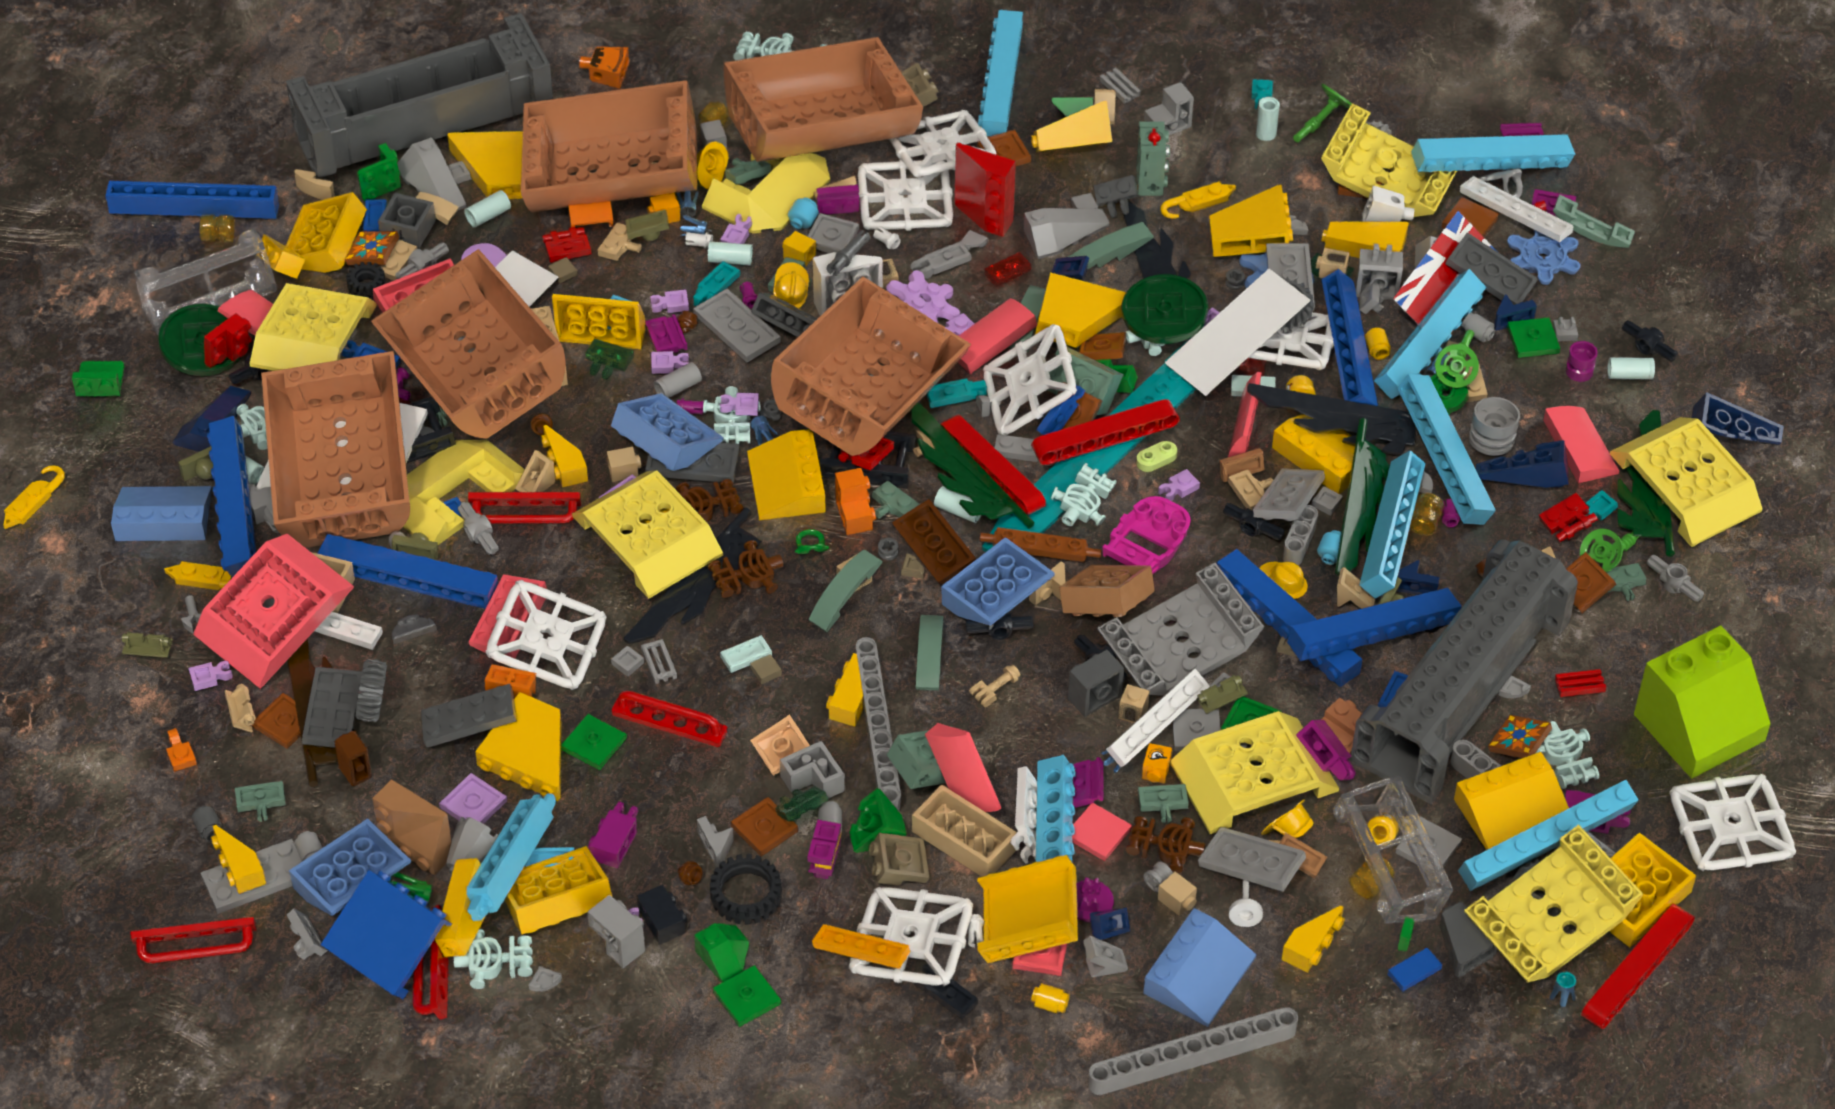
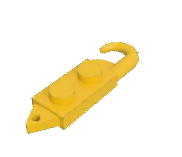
M1216 182L1184 192L1181 196L1163 202L1160 211L1165 217L1175 219L1179 217V214L1169 213L1167 211L1168 208L1178 205L1184 211L1192 213L1226 202L1228 197L1235 191L1236 185Z
M52 465L41 470L42 474L54 471L57 473V476L51 482L42 480L32 481L4 510V529L17 524L23 525L51 497V493L65 479V473L62 468Z
M181 561L179 565L164 568L165 573L174 579L178 585L220 591L231 580L230 574L218 566Z

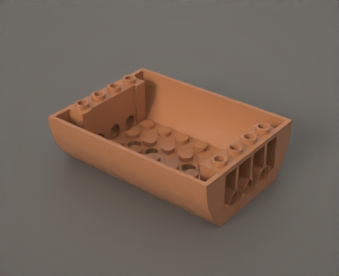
M878 37L724 63V84L728 113L756 162L909 136L916 132L921 121L923 110L921 102Z
M687 80L524 103L521 195L530 212L569 208V205L613 202L697 190V127Z
M479 249L371 321L451 421L460 430L471 436L489 438L558 391L564 379L566 362L561 343ZM465 336L464 339L458 340L460 337ZM475 348L474 351L468 352L470 349Z
M862 277L774 359L771 371L772 391L779 410L851 456H854L874 447L966 354L971 344L906 302L895 297L890 292Z
M394 351L261 373L274 526L281 535L289 534L302 546L310 548L321 546L327 534L341 536L350 540H358L387 535L402 529L410 515V498ZM339 421L346 422L345 426L342 428L335 427L336 423ZM340 440L348 441L343 447L337 446ZM345 477L351 478L348 484L340 483Z

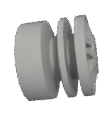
M1501 397L1483 398L1477 402L1474 407L1469 431V442L1472 447L1486 455L1498 456L1509 452L1514 446L1516 430L1520 420V411L1517 406Z

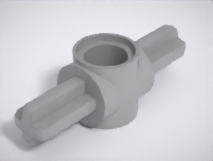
M442 242L431 250H414L408 258V265L395 274L396 278H402L437 264L436 260L448 253L449 248Z
M462 502L458 507V511L465 520L463 526L471 542L481 544L488 555L496 554L499 547L492 538L493 529L489 520L484 514L476 513L468 502Z
M1650 556L1647 565L1660 574V580L1664 582L1663 586L1668 592H1683L1696 602L1702 599L1704 592L1690 582L1691 577L1687 575L1685 566L1679 563L1668 565L1658 556Z

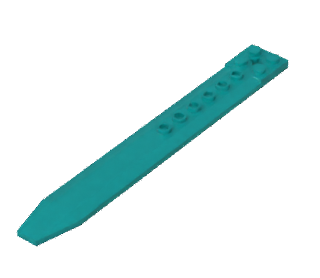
M1191 338L1187 339L1176 351H1174V352L1165 360V362H1166L1171 356H1173L1182 346H1184ZM1164 362L1161 367L1109 415L1164 399L1171 401L1176 409L1196 388ZM1146 436L1057 462L1034 484L1046 500L1044 508L1029 515L1035 522L1034 526L1028 529L1013 513L1000 517L990 534H994L997 527L1044 533L1066 512L1060 508L1062 501L1055 498L1051 499L1055 487H1058L1057 490L1066 493L1069 485L1079 484L1075 482V479L1085 463L1093 470L1095 468L1098 469L1097 474L1102 477L1104 473L1107 474ZM984 542L982 550L987 552L993 547V543Z

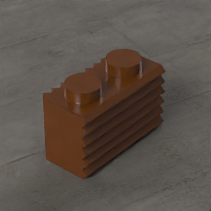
M356 731L341 735L334 741L339 769L349 783L355 787L372 777L368 748L365 747Z

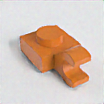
M176 728L167 731L172 747L167 748L166 751L174 772L197 765L189 741L181 743Z

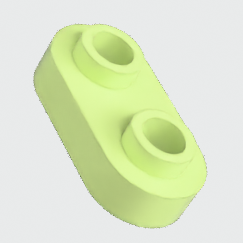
M1162 441L1140 451L1137 455V467L1142 471L1151 472L1173 462L1177 458V446L1170 441Z

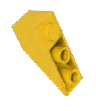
M265 234L257 242L256 254L273 270L296 279L298 278L305 259L300 254Z
M544 425V435H541L543 447L549 450L547 451V457L554 462L555 479L560 480L562 488L587 482V466L581 451L549 426Z
M853 653L850 661L845 662L843 676L837 679L834 688L835 693L833 696H829L826 704V709H829V719L854 727L863 711V690L857 654Z
M213 825L214 836H211V841L215 850L220 849L221 854L218 857L222 868H228L229 872L226 873L230 887L235 885L238 894L266 885L264 872L256 852L217 825Z
M1340 905L1295 928L1283 946L1282 960L1307 973L1312 965L1317 966L1322 956L1321 951L1324 947L1328 948L1333 940L1332 934L1335 930L1339 931L1344 923L1345 918L1342 917L1344 907Z

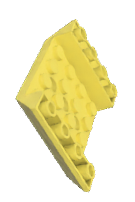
M1352 103L1321 158L1333 180L1367 198L1373 186L1402 194L1405 207L1414 208V217L1434 214L1457 171L1418 172L1411 154L1413 146L1367 124L1366 122L1371 112ZM1380 148L1392 149L1399 158L1393 167L1387 168L1391 172H1386L1375 161V156ZM1376 181L1383 183L1384 186L1378 185Z
M286 283L256 332L250 367L276 371L340 360V354L361 318L371 317L376 308V302L367 297Z
M1679 417L1610 451V455L1622 469L1633 465L1681 520L1678 533L1691 547L1762 512L1754 480L1699 419ZM1702 459H1710L1712 463H1706ZM1684 467L1693 468L1695 471L1689 472ZM1667 476L1676 477L1678 480H1670Z
M657 470L644 472L572 513L574 519L585 530L592 527L632 570L636 586L648 599L723 556V552L709 524ZM661 509H669L666 513L659 512ZM644 519L651 520L649 523H641ZM624 530L632 531L630 534L622 533Z
M1279 711L1193 739L1170 760V764L1181 784L1186 785L1187 795L1210 835L1217 833L1220 827L1231 828L1233 816L1310 790H1313L1317 798L1339 791V787L1330 772L1322 771L1297 738L1296 734L1303 729L1298 718ZM1247 743L1250 744L1252 747L1243 748L1240 746V744ZM1256 760L1261 762L1262 765L1254 766L1250 762ZM1263 778H1267L1269 780H1272V783L1265 784L1262 783L1260 780Z
M1577 825L1560 838V847L1489 901L1482 896L1466 908L1464 912L1528 983L1548 978L1622 922L1643 896V893L1581 826ZM1535 890H1542L1545 896L1541 899H1535L1531 894ZM1551 907H1557L1561 910V913L1558 916H1550L1547 911ZM1571 924L1576 926L1577 930L1572 934H1567L1563 931V928Z

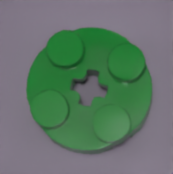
M1448 373L1443 374L1447 380L1455 382V377ZM1437 374L1430 377L1448 415L1464 406L1469 397L1467 386L1453 388L1442 383ZM1442 390H1451L1450 395L1443 396Z

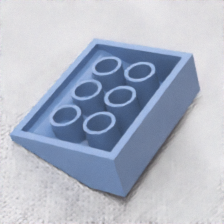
M662 393L618 403L611 426L620 435L634 442L635 446L644 449L652 458L659 460L667 469L672 471L690 466L721 443L724 438Z
M212 486L122 487L113 507L111 521L115 541L206 540Z
M1005 537L941 586L942 605L958 617L991 626L1054 577L1055 573Z
M366 819L290 869L289 873L294 890L307 903L332 916L346 906L368 870L376 873L381 870L392 876L410 864L411 860L369 819Z
M1194 908L1145 976L1143 994L1208 1027L1255 960L1256 954L1215 918Z

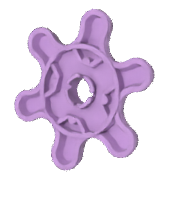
M913 271L909 275L910 282L908 284L892 280L886 286V290L892 295L897 296L900 300L937 323V318H945L950 321L960 315L959 309L946 302L947 299L953 296L952 286L948 284L941 286L936 283L928 284L923 273L920 271Z

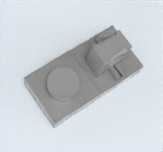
M296 909L291 910L287 914L291 922L290 928L296 935L301 937L293 946L297 955L302 959H306L314 953L322 956L327 952V949L321 945L322 940L308 916Z

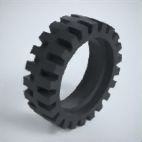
M742 854L736 855V860H734L731 856L727 858V863L722 861L719 864V868L716 867L711 875V902L715 911L718 910V914L721 917L725 916L729 922L734 918L735 924H741V920H745V925H749L752 919L755 923H759L760 917L766 920L769 918V913L773 915L776 907L778 908L782 896L779 871H776L775 865H770V861L766 858L762 861L761 856L756 855L755 859H752V854H746V858H742ZM740 874H754L768 882L770 891L759 902L740 905L729 901L724 896L722 887L731 877Z

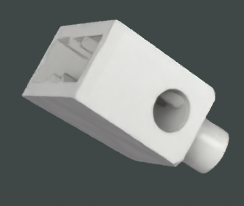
M1373 186L1362 213L1363 222H1400L1401 219L1412 221L1414 208L1405 207L1402 194Z

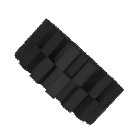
M360 262L361 266L355 264L354 269L350 267L349 272L346 273L349 294L367 298L371 297L374 300L373 289L386 284L383 268L381 266L378 267L376 263L372 266L371 262H368L367 265H364V262ZM363 280H373L369 283H360Z

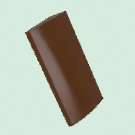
M930 499L892 522V525L938 584L947 583L976 560V557Z

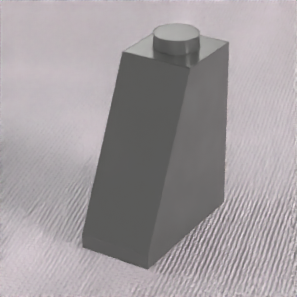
M1462 902L1454 906L1450 905L1443 910L1439 926L1457 978L1494 957L1497 952V948L1466 915L1464 910L1467 907Z

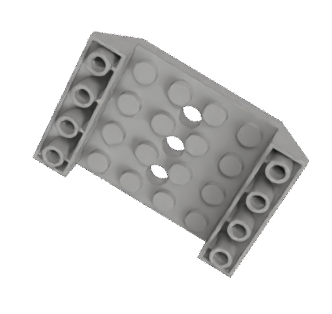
M1216 563L1196 573L1197 584L1129 622L1122 624L1116 617L1097 628L1139 688L1149 690V695L1164 696L1192 670L1196 669L1203 676L1246 652L1263 630L1264 626ZM1169 620L1176 621L1174 626L1169 627L1165 625ZM1180 636L1188 637V640L1185 642L1176 641ZM1192 652L1200 653V656L1197 658L1188 657Z

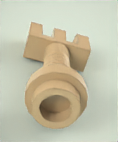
M1014 665L1004 667V674L989 685H986L981 680L971 687L969 692L973 696L976 695L975 698L981 701L984 707L989 706L997 700L994 693L997 689L1009 681L1012 683L1018 681L1020 672Z

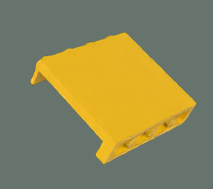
M1067 855L1056 856L1052 859L1033 862L1029 865L977 878L984 894V941L978 943V952L987 963L1078 941L1076 867Z

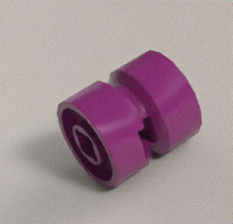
M1577 341L1570 346L1565 370L1566 375L1570 379L1577 382H1586L1593 377L1598 351L1592 343Z

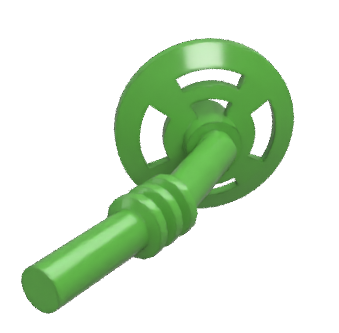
M1321 84L1323 91L1329 97L1328 104L1316 117L1308 120L1305 123V127L1293 136L1294 141L1300 142L1309 133L1317 130L1321 126V122L1335 108L1337 109L1339 105L1350 108L1352 103L1328 86Z
M1467 330L1461 343L1445 347L1436 358V374L1440 381L1449 387L1460 388L1467 386L1478 374V358L1474 351L1469 348L1474 331ZM1450 352V355L1445 358L1443 365H1440L1443 356ZM1468 354L1471 359L1466 361L1465 357ZM1452 357L1453 360L1449 363L1448 366L1447 362ZM1463 367H1466L1465 371L1462 374H1460V371L1463 370ZM1469 367H1473L1470 376L1463 380V377L1469 371ZM1447 371L1449 375L1455 377V382L1447 380L1442 373Z
M1597 529L1590 532L1584 538L1580 547V556L1585 552L1587 553L1590 543L1595 539L1596 541L1591 546L1590 553L1587 554L1593 560L1595 559L1597 562L1603 563L1602 569L1605 572H1609L1618 565L1623 551H1627L1636 544V540L1640 536H1634L1632 532L1627 533L1620 539L1615 532L1609 529ZM1603 535L1612 537L1615 540L1614 544L1604 541Z

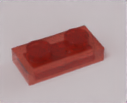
M1018 252L986 267L984 274L998 287L1031 271L1032 264Z

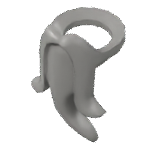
M1521 169L1490 173L1479 178L1483 181L1503 178V189L1509 193L1507 183L1509 178L1513 177L1517 189L1513 196L1519 198L1522 195Z

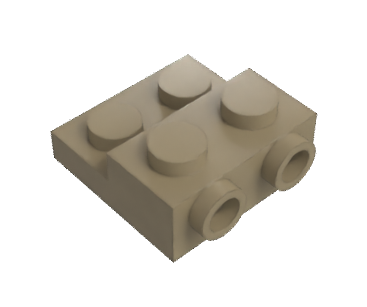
M916 63L901 72L923 107L938 99L936 93L939 91L933 81L929 83L928 80L932 78L926 68L922 70L919 63Z
M879 833L874 842H871L869 855L874 856L875 861L872 865V875L877 876L878 883L900 886L903 881L926 883L928 881L929 872L924 839Z

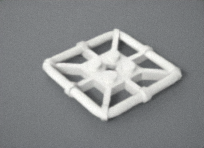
M967 110L932 118L929 116L924 117L917 129L925 128L927 132L921 135L913 134L889 139L896 150L897 157L903 160L914 177L919 178L924 175L951 169L955 171L957 142L966 145L980 141L985 149H977L997 154L994 146L986 136V131L978 125L974 117ZM955 121L951 127H945L938 131L934 128V125ZM967 122L973 133L959 135L958 131ZM900 141L916 144L917 146L906 148ZM924 155L925 158L919 165H915L911 157ZM947 160V162L930 166L934 162Z
M899 159V162L863 163L858 167L861 220L865 229L879 230L878 227L881 226L886 230L905 229L906 231H911L912 228L948 227L952 224L953 208L951 197L953 196V190L950 188L948 170L924 175L921 178H906V169L908 168L902 159ZM923 160L913 162L915 165H919ZM945 161L934 162L930 166L944 163ZM900 170L901 179H885L874 171ZM941 173L942 189L926 191L925 186ZM866 178L881 186L884 192L869 193L867 191ZM943 199L945 214L927 205V200ZM885 202V207L871 218L869 216L868 203ZM924 213L932 219L911 220L910 214ZM904 214L903 221H882L889 215Z
M1312 312V316L1308 319L1309 321L1306 324H1301L1299 329L1293 326L1291 331L1287 327H1284L1282 331L1279 329L1260 346L1279 348L1278 354L1256 350L1248 358L1276 362V365H1282L1283 363L1316 368L1317 370L1324 369L1329 361L1330 351L1334 346L1329 316ZM1323 326L1327 327L1325 335L1308 332ZM1306 342L1322 345L1321 355L1308 346ZM1285 349L1291 352L1299 351L1308 359L1284 355Z
M1052 324L1026 341L1016 343L1014 348L984 366L983 371L987 394L990 399L995 427L999 435H1008L1032 420L1042 418L1044 413L1066 401L1072 395H1075L1077 389L1071 365L1072 357L1067 350L1064 335L1059 325ZM1054 339H1056L1059 355L1046 362L1045 356ZM1041 342L1037 352L1027 357V350ZM1018 356L1019 363L1007 370L998 368ZM1062 365L1067 384L1052 381L1049 372ZM994 375L1005 377L1007 386L998 392L995 390L992 378ZM1049 388L1063 391L1039 406L1037 395ZM1010 396L1011 402L1002 418L999 407L1000 401ZM1029 401L1032 411L1012 422L1019 407Z
M519 580L511 588L502 610L496 616L497 622L488 640L485 653L488 658H492L497 662L518 670L534 672L538 678L574 690L582 682L591 659L597 653L596 647L604 630L607 617L604 612L568 598L562 592L558 594L535 584ZM528 592L556 602L552 615L536 609ZM518 595L529 613L527 622L510 616ZM562 605L592 617L571 623L559 618L558 614ZM505 625L522 632L519 640L497 646ZM595 625L587 645L570 640L573 632ZM542 633H548L551 637L544 639ZM521 649L534 654V658L531 664H527L504 654ZM566 649L583 655L575 676L572 675L563 658ZM540 657L555 662L563 677L536 667Z
M1763 774L1745 775L1724 779L1714 777L1710 781L1673 786L1670 790L1671 802L1680 824V833L1684 835L1691 856L1696 865H1698V869L1702 871L1719 870L1739 866L1749 868L1753 864L1793 858L1796 849L1785 821L1786 814L1780 808L1773 788L1766 779L1767 776ZM1753 784L1747 794L1742 797L1729 798L1725 789L1727 787ZM1762 787L1771 810L1755 812L1751 800ZM1714 789L1717 791L1720 800L1706 801L1692 794V792ZM1681 800L1702 810L1706 819L1689 822ZM1729 818H1732L1734 821L1738 822L1736 824L1730 823L1728 820ZM1769 820L1776 822L1782 840L1763 831L1760 822ZM1710 829L1714 842L1702 857L1693 832ZM1760 840L1779 851L1751 855L1746 842ZM1737 843L1742 857L1710 861L1720 845Z
M890 887L875 888L873 890L874 893L869 898L862 923L858 924L857 932L866 935L884 936L886 940L909 945L910 954L908 957L926 960L936 975L904 971L908 957L900 969L896 968L895 970L866 966L871 962L850 957L849 969L852 973L894 979V982L897 983L908 981L929 985L945 986L949 984L950 979L954 975L961 949L966 944L965 936L972 916L973 903L971 900L957 896L928 893V890L923 889L912 891ZM888 897L917 901L914 911L897 909ZM878 902H881L891 914L888 926L871 924ZM927 902L952 905L938 914L922 913ZM962 913L956 935L938 933L940 924ZM911 931L915 932L914 937L905 936L906 934H910ZM934 943L952 945L945 971L931 954Z

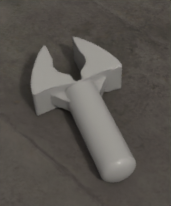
M189 595L185 598L189 616L181 619L183 626L194 634L192 625L194 621L198 623L201 614L197 611L194 597Z

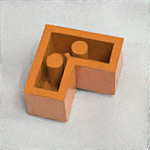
M861 468L835 473V502L846 535L873 530V521L876 520L875 510L869 506L870 497L867 491L870 489L869 478L864 476Z

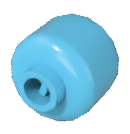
M806 197L797 199L788 211L790 224L796 229L810 228L819 214L817 204Z
M1332 530L1327 532L1320 541L1317 553L1325 564H1336L1341 536L1340 531Z

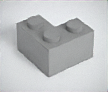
M1181 82L1164 88L1162 104L1145 110L1144 122H1164L1165 130H1169V135L1190 128L1192 125L1193 95Z
M822 741L780 759V777L791 793L810 784L814 785L823 800L844 792V773Z
M608 895L588 911L589 926L605 940L607 955L622 968H625L645 952L644 924L637 915H632L620 900L616 901L611 895Z

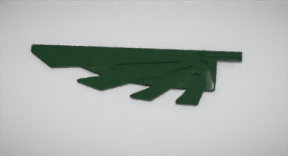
M918 402L911 409V422L931 439L934 448L918 438L917 443L927 460L950 473L954 478L953 480L938 473L937 478L944 487L970 497L973 501L960 500L959 504L970 516L986 515L990 520L1014 513L1028 529L1032 528L1035 522Z
M1652 410L1639 424L1640 436L1662 426L1659 410ZM1633 465L1625 468L1632 480V493L1623 481L1618 479L1617 496L1632 509V516L1618 509V526L1633 530L1634 536L1664 538L1666 556H1673L1675 551L1670 507Z
M1365 418L1359 419L1335 567V574L1338 576L1343 567L1350 571L1358 565L1359 541L1364 533L1366 551L1368 552L1376 522L1375 507L1377 500L1380 507L1384 491L1382 478L1384 477L1385 481L1387 480L1390 468L1389 463L1386 461V454L1365 440L1368 420Z

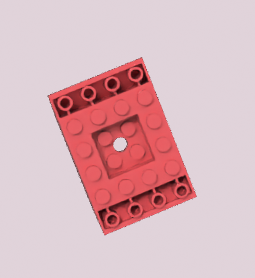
M285 534L266 541L206 605L193 635L261 689L350 593L354 586L289 534ZM272 598L275 600L272 607H263L267 599Z

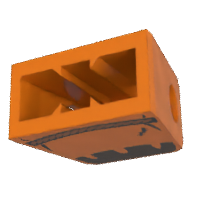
M596 47L592 58L581 56L579 67L581 69H589V76L592 82L621 88L629 65L628 48Z

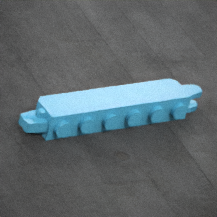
M538 794L533 795L531 799L519 801L467 886V896L470 900L468 912L473 921H481L487 913L497 912L553 819L551 812L556 804L554 794H546L544 798Z

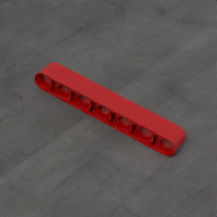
M1164 399L1039 436L1033 440L1031 447L1040 464L1049 465L1172 428L1177 425L1180 417L1171 401Z
M957 414L940 423L1028 516L1046 506L1043 494L962 416Z
M1673 903L1588 1001L1581 1016L1602 1030L1605 1029L1690 929L1695 916Z

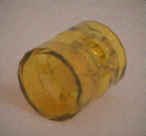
M202 214L200 219V237L202 241L215 242L218 239L220 242H233L235 231L233 215H219L217 218L215 215Z
M1420 494L1416 500L1410 528L1420 535L1434 534L1437 531L1444 509L1443 500L1435 494Z
M1373 854L1362 864V867H1359L1349 877L1350 886L1357 895L1366 900H1371L1381 891L1382 887L1394 878V869L1385 858Z

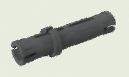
M860 230L843 250L835 254V258L826 267L829 274L836 270L832 276H837L844 267L849 266L852 258L870 240L868 232L861 236L864 230Z

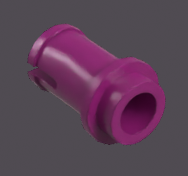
M744 282L739 287L743 296L742 302L749 309H752L758 296L754 292L753 284L751 282Z
M684 398L677 400V405L690 414L703 415L704 401L684 400Z
M1446 499L1447 507L1443 500L1441 503L1443 510L1442 522L1447 527H1455L1460 521V516L1456 512L1452 499Z

